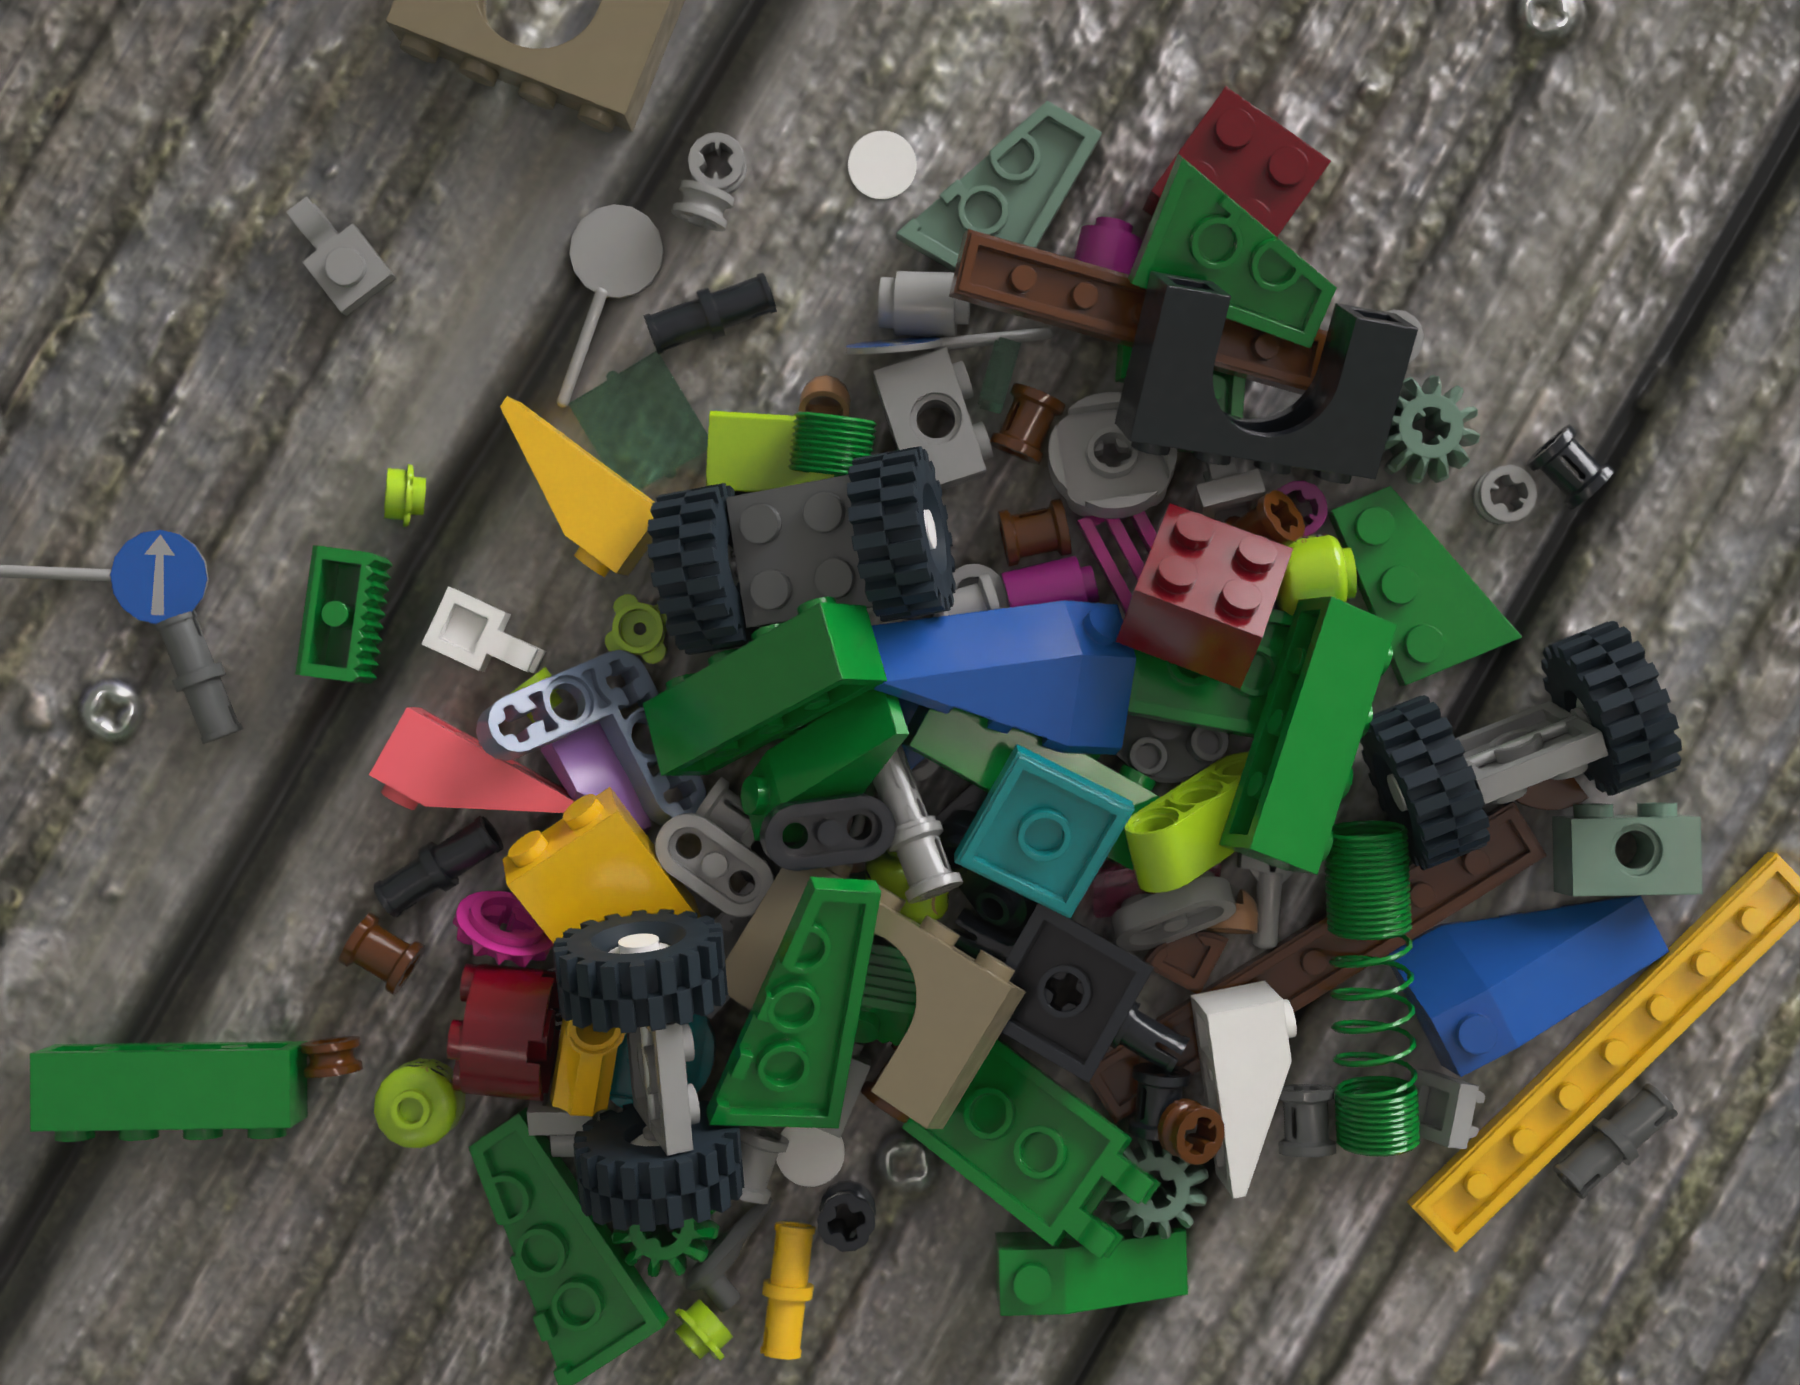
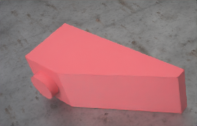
M407 707L369 773L371 777L385 784L381 790L385 797L410 810H415L418 804H421L425 807L564 813L575 801L571 799L566 789L514 759L505 761L492 757L485 752L478 739L419 707Z

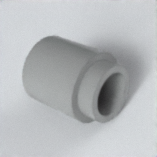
M897 271L896 277H881L878 296L879 328L894 329L895 335L953 337L957 334L958 324L969 325L970 303L949 297L954 272Z

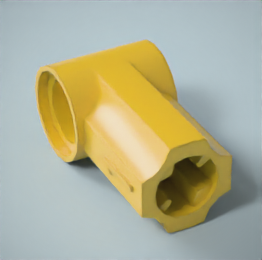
M562 1019L550 1095L552 1106L561 1108L570 1116L593 1117L596 1112L608 1109L617 1049L626 1033H621L620 1028L614 1027L607 1033L593 1031V1024L582 1029L573 1026L572 1020L565 1021Z

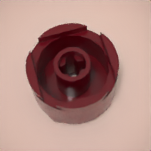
M466 963L460 985L461 1002H466L464 1019L452 1020L447 1040V1058L455 1060L453 1090L462 1091L464 1094L543 1101V1093L547 1094L551 1085L560 1030L555 1029V1010L549 1009H559L555 971L505 965L498 966L486 963Z

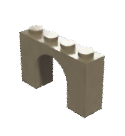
M394 0L386 22L401 41L399 47L417 59L435 64L439 56L459 64L460 73L483 85L494 87L496 81L500 80L518 87V95L539 107L553 110L555 104L559 103L579 111L577 118L595 129L612 133L614 127L617 126L633 132L685 0H601L595 16L579 35L558 46L540 49L513 44L493 31L487 19L486 0Z
M850 865L803 871H791L781 868L725 960L728 996L751 1010L809 878L848 879L847 877L853 869ZM878 884L881 890V898L874 936H881L888 940L907 960L916 985V1008L907 1033L871 1092L926 1129H943L1026 992L1010 982L1015 972L1014 969L983 950H980L976 959H973L954 946L960 935L927 915L922 923L918 924L900 912L906 901Z

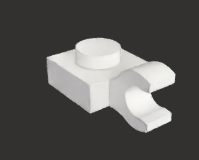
M449 586L422 642V645L482 672H485L493 656L523 671L536 674L546 652L539 647L504 632L511 614Z

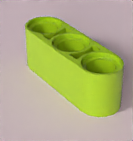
M1249 751L1238 752L1219 759L1131 815L1124 827L1137 884L1140 889L1152 893L1169 892L1179 889L1236 852L1220 846L1219 842Z

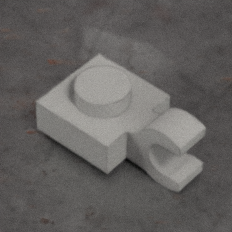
M307 196L286 211L295 225L317 250L303 260L302 263L344 315L348 316L396 279L388 266L353 223L338 234L315 203L313 204Z

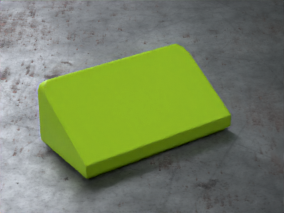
M710 411L706 486L726 483V486L730 485L738 492H757L833 478L834 475L815 472L806 473L789 469L788 466L791 464L789 459L792 457L789 453L793 451L790 448L793 445L791 440L794 438L792 433L795 432L792 427L796 425L793 422L796 419L795 416Z

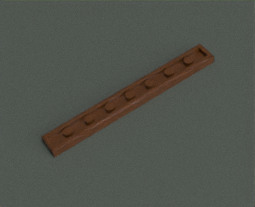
M1514 801L1501 804L1487 813L1490 825L1487 828L1490 834V841L1487 842V846L1427 870H1421L1420 866H1416L1412 860L1409 861L1412 929L1405 934L1408 938L1414 939L1547 856ZM1327 913L1277 943L1275 948L1267 949L1204 988L1201 993L1265 980L1282 999L1289 1000L1293 1011L1296 1012L1367 968L1334 967L1328 963L1332 957L1363 955L1382 958L1404 945L1406 941L1399 937L1381 940H1355L1337 937L1327 930L1328 918L1326 917ZM1190 997L1154 1020L1180 1035L1190 1038L1182 1055L1160 1042H1156L1155 1045L1178 1058L1175 1066L1190 1071L1191 1076L1201 1071ZM1118 1044L1116 1049L1109 1047L1090 1080V1084L1114 1123L1135 1112L1138 1081L1132 1077L1133 1066L1139 1063H1151Z

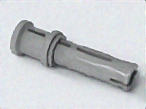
M900 745L874 778L873 784L878 797L889 808L894 818L895 834L888 849L889 852H897L910 887L905 892L908 903H917L951 891L963 884L960 872H952L939 838L943 832L941 822L936 820L935 816H928L903 747Z

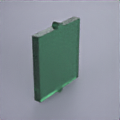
M657 351L619 374L615 371L608 372L606 376L607 381L568 404L604 465L640 491L664 476L668 479L675 478L677 475L676 469L707 451L708 434L661 355L657 354Z

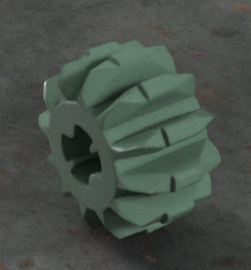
M1432 375L1428 377L1423 383L1422 388L1412 377L1404 379L1384 451L1389 449L1393 455L1384 467L1385 472L1392 475L1407 464L1406 477L1409 484L1416 485L1421 483L1426 472L1435 483H1439L1449 478V466L1461 469L1470 462L1466 451L1461 446H1472L1478 443L1480 434L1472 429L1464 428V423L1475 418L1478 415V409L1473 406L1460 411L1455 405L1464 393L1462 387L1454 386L1442 396V384L1439 376ZM1422 418H1425V428L1435 432V437L1425 443H1422V432L1412 428V424Z
M1136 1137L1139 1147L1131 1150L1128 1146L1122 1155L1148 1173L1158 1170L1163 1180H1168L1167 1184L1161 1182L1160 1187L1162 1191L1153 1195L1147 1205L1142 1202L1137 1204L1114 1185L1103 1201L1117 1202L1110 1212V1216L1116 1224L1124 1223L1133 1217L1132 1232L1134 1236L1143 1238L1148 1232L1151 1222H1155L1160 1238L1168 1239L1171 1236L1168 1220L1176 1217L1181 1225L1189 1228L1193 1225L1194 1220L1185 1208L1186 1204L1197 1207L1206 1205L1207 1196L1205 1193L1193 1186L1208 1179V1171L1204 1165H1190L1179 1157L1169 1154L1162 1148L1159 1141L1156 1142V1145H1152V1140Z

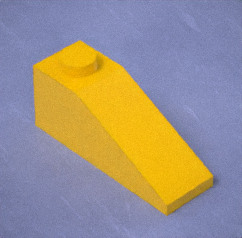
M507 396L500 405V408L564 535L580 546L574 556L603 577H606L610 570L617 574L629 576L647 551L648 544H652V537L647 531L648 520L653 519L650 509L655 501L526 405Z

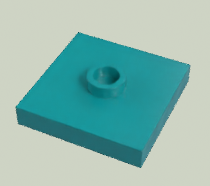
M1016 744L956 849L954 861L1071 919L1135 808L1132 801Z

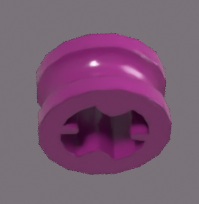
M1304 480L1291 481L1277 489V491L1283 492L1285 495L1295 493L1300 503L1310 502L1312 514L1303 517V520L1308 523L1305 526L1304 536L1317 532L1324 524L1328 514L1327 500L1323 492L1314 484Z

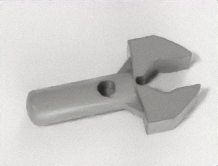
M1238 853L1237 867L1248 869L1257 881L1255 902L1259 914L1258 933L1253 934L1252 943L1259 949H1273L1278 943L1282 883L1292 873L1300 872L1285 871L1274 866L1269 870V864Z

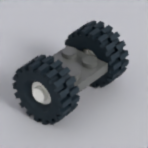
M922 446L854 458L852 460L853 466H849L848 475L736 496L735 490L730 485L726 486V483L662 494L656 497L657 502L652 503L650 509L653 519L648 520L647 532L652 537V544H648V558L654 563L655 572H651L653 587H658L660 595L657 600L660 614L666 613L667 621L665 627L670 636H675V645L679 650H685L687 655L741 647L753 641L751 634L758 630L759 627L784 623L798 615V606L820 597H834L839 604L864 605L866 608H873L876 617L880 616V621L882 622L950 611V607H953L954 604L952 593H955L956 587L952 572H955V561L951 555V547L953 546L951 532H948L946 521L948 514L946 505H943L941 499V485L939 480L936 481L935 467L933 462L929 461L927 451L922 449Z

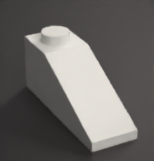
M1265 980L1190 995L1206 1106L1214 1109L1221 1116L1224 1123L1222 1146L1214 1156L1215 1171L1233 1199L1244 1197L1247 1194L1292 1062L1289 1038L1296 1037L1297 1034L1296 1019L1289 1000L1282 999Z

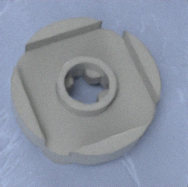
M1102 392L1078 400L1068 409V415L1059 422L1058 426L1055 425L1050 435L1048 448L1050 477L1057 491L1066 499L1068 507L1080 516L1093 515L1105 519H1118L1139 514L1149 507L1158 505L1164 499L1167 487L1174 475L1177 448H1170L1169 455L1165 456L1138 451L1131 446L1132 441H1129L1115 424L1121 392ZM1108 443L1115 444L1117 452H1128L1130 456L1129 459L1121 461V466L1108 467L1106 463H1100L1096 459V457L1102 455L1103 446Z

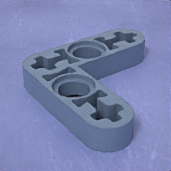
M615 650L607 652L508 694L484 710L477 721L476 734L479 744L492 757L505 761L518 759L599 722L616 757L627 774L644 812L650 820L660 826H663L667 821L679 814L696 813L706 797V790L700 776H661L660 771L652 775L649 769L658 764L656 754H645L634 745L631 737L633 725L635 723H642L648 726L643 703L659 693L644 664L638 657L628 651ZM610 675H621L626 685L622 688L615 687L611 689L606 682V678ZM553 689L566 690L575 698L578 706L575 720L562 719L552 710L550 694ZM637 702L640 708L623 718L620 710L625 707L628 708ZM532 712L535 723L520 731L516 736L514 734L503 736L500 732L498 725L504 720L513 722ZM678 787L683 798L678 802L668 804L663 793L668 789Z

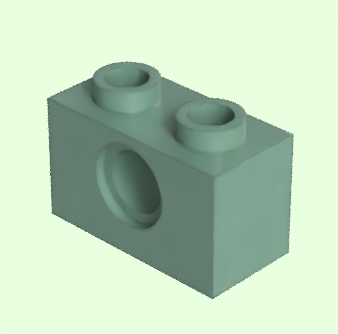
M1637 803V815H1614L1613 804H1573V816H1552L1554 892L1573 897L1703 894L1701 817L1678 814L1677 803ZM1630 832L1635 838L1637 850L1634 858L1629 863L1622 865L1616 856L1615 847L1620 836Z

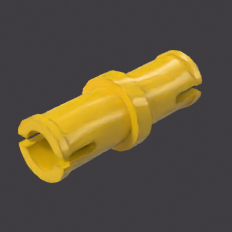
M779 1221L775 1222L774 1225L775 1239L770 1278L763 1281L762 1294L768 1297L760 1353L770 1358L792 1360L801 1358L802 1350L800 1348L806 1301L813 1299L814 1285L808 1283L813 1235L815 1234L816 1227L800 1222Z

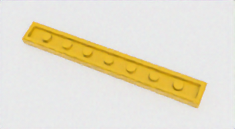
M1767 852L1668 948L1669 952L1654 961L1478 1132L1476 1137L1468 1142L1467 1149H1460L1407 1203L1456 1253L1800 920V877L1777 853Z

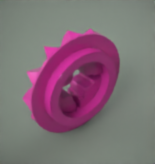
M476 892L465 897L457 907L453 919V924L458 928L457 940L463 944L473 945L474 956L488 955L495 958L498 966L504 960L512 961L519 967L524 968L530 960L545 961L551 947L554 946L512 892ZM501 923L507 924L506 930L509 932L500 930Z

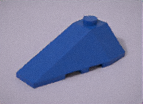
M1064 600L872 625L887 681L875 687V690L948 714L954 708H958L988 719L987 728L1004 734H1008L1013 727L1042 737L1043 747L1061 753L1116 755L1121 750L1136 656L1133 648L1116 642L1123 623L1117 604Z
M1641 895L1569 904L1563 905L1560 908L1527 913H1510L1475 921L1439 924L1412 939L1413 948L1405 956L1395 960V962L1404 965L1414 974V981L1403 992L1408 1001L1415 1006V1015L1441 1066L1462 1077L1524 1045L1661 958L1669 950ZM1406 943L1386 956H1390L1404 950L1406 948ZM1391 967L1399 984H1404L1407 981V974L1402 970Z

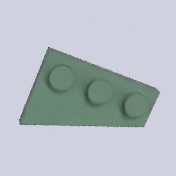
M1046 101L989 151V155L963 178L957 179L939 195V199L916 219L912 218L896 232V239L955 272L963 234L968 229L1037 248L1098 144L1102 132L1053 103Z

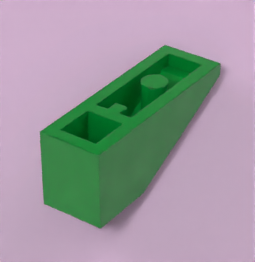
M873 688L827 712L767 750L752 773L744 780L741 789L742 809L745 814L749 815L755 841H760V829L764 818L779 804L850 793H864L909 735L898 697ZM791 823L786 826L782 834L783 842L798 843L802 837V827L799 823Z
M1171 1228L1170 1238L1161 1239L1157 1229H1148L1143 1238L1134 1236L1132 1229H1117L1124 1238L1110 1258L1103 1256L1102 1259L1087 1250L1068 1233L1059 1246H1051L1034 1231L995 1232L996 1286L1000 1316L1063 1315L1188 1295L1185 1228Z

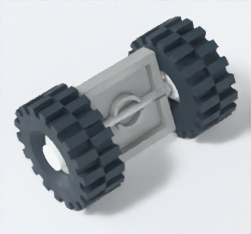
M1607 621L1549 644L1542 652L1545 659L1541 660V669L1547 675V677L1543 678L1545 690L1551 694L1552 701L1460 737L1454 738L1452 726L1448 719L1441 717L1440 708L1435 702L1430 703L1429 697L1425 695H1420L1373 714L1370 727L1360 740L1364 748L1361 750L1363 760L1369 767V778L1379 795L1378 801L1382 811H1386L1389 822L1400 823L1408 828V853L1416 866H1420L1421 870H1427L1487 846V842L1490 841V834L1487 828L1490 825L1488 816L1483 811L1482 806L1487 803L1504 804L1515 801L1526 794L1528 787L1550 778L1563 780L1584 773L1589 781H1595L1596 788L1602 793L1607 792L1608 796H1613L1677 770L1676 767L1680 766L1681 757L1677 752L1682 751V742L1674 733V730L1678 729L1679 726L1676 715L1670 713L1667 703L1671 702L1666 688L1661 689L1656 679L1659 673L1653 662L1647 663L1645 660V649L1639 641L1632 643L1631 632L1624 626L1619 628L1618 622Z
M660 909L657 914H647L646 910L632 911L631 916L624 917L617 913L604 916L605 921L602 922L589 920L580 923L581 929L570 928L563 932V938H556L554 941L553 954L559 1012H561V1017L565 1021L572 1020L573 1026L582 1029L593 1024V1031L607 1033L614 1027L620 1028L621 1033L627 1034L633 1103L623 1105L622 1112L617 1113L610 1109L600 1113V1121L588 1120L582 1125L583 1131H577L574 1136L573 1146L581 1210L585 1216L592 1215L593 1222L604 1225L613 1220V1229L624 1231L631 1225H639L640 1232L655 1231L656 1225L669 1224V1229L671 1230L684 1227V1220L691 1218L697 1223L711 1219V1210L723 1213L731 1207V1200L738 1201L743 1194L742 1188H745L739 1126L709 1125L706 1109L710 1101H698L693 1084H687L686 1062L693 1061L695 1055L693 1036L688 1023L693 1022L694 1014L705 1017L713 1013L714 1006H722L726 1001V996H728L722 926L720 923H715L714 918L707 915L698 918L697 913L691 911L675 915L674 910Z

